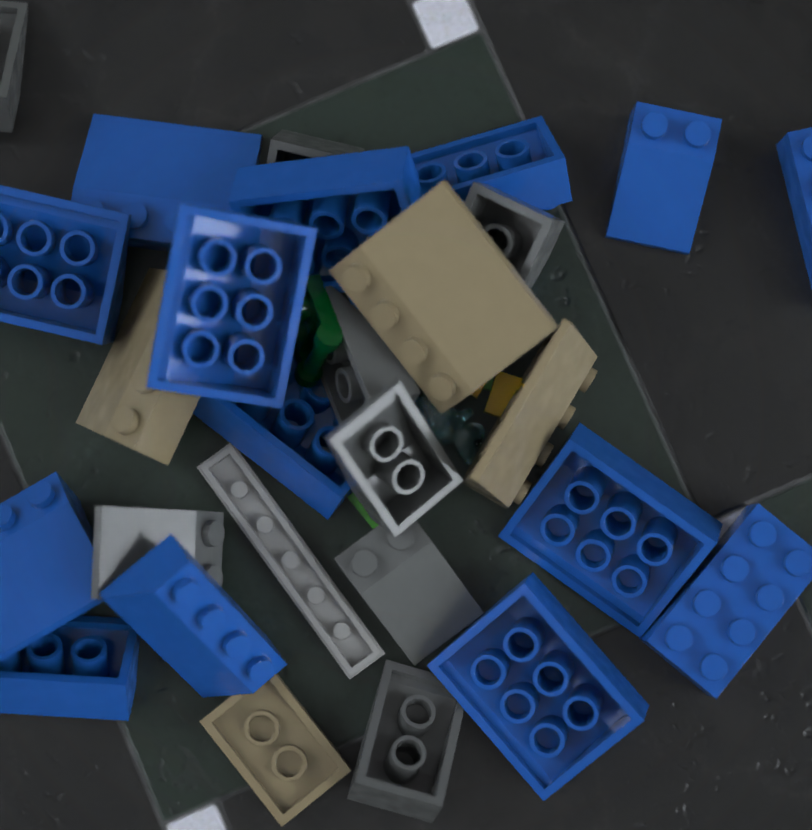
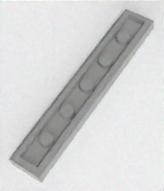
M229 443L197 466L200 473L349 680L385 654L384 650L240 451Z

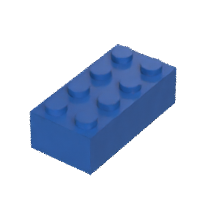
M759 503L747 505L719 539L716 546L639 639L706 695L717 699L812 581V547Z

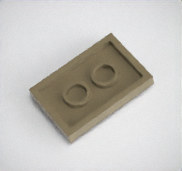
M278 674L274 675L253 694L230 696L199 721L281 827L352 771L347 761Z

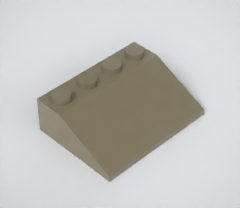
M446 179L329 270L440 414H443L475 392L558 327L551 315Z
M149 268L75 423L169 465L201 396L146 387L167 271Z
M563 319L558 324V327L546 336L522 377L521 382L524 386L516 390L462 478L463 482L461 483L503 508H509L512 502L518 505L522 502L532 482L526 479L534 464L540 468L543 466L554 447L548 440L556 427L561 430L566 427L576 410L574 406L570 405L578 390L583 393L587 391L598 372L592 368L598 356L571 322Z

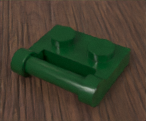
M320 274L308 276L293 352L298 364L294 372V378L300 386L305 388L314 387L322 377L324 362L330 352L335 351L339 347L343 339L342 329Z

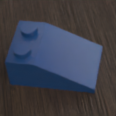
M636 102L629 116L605 238L689 255L714 163L722 119Z

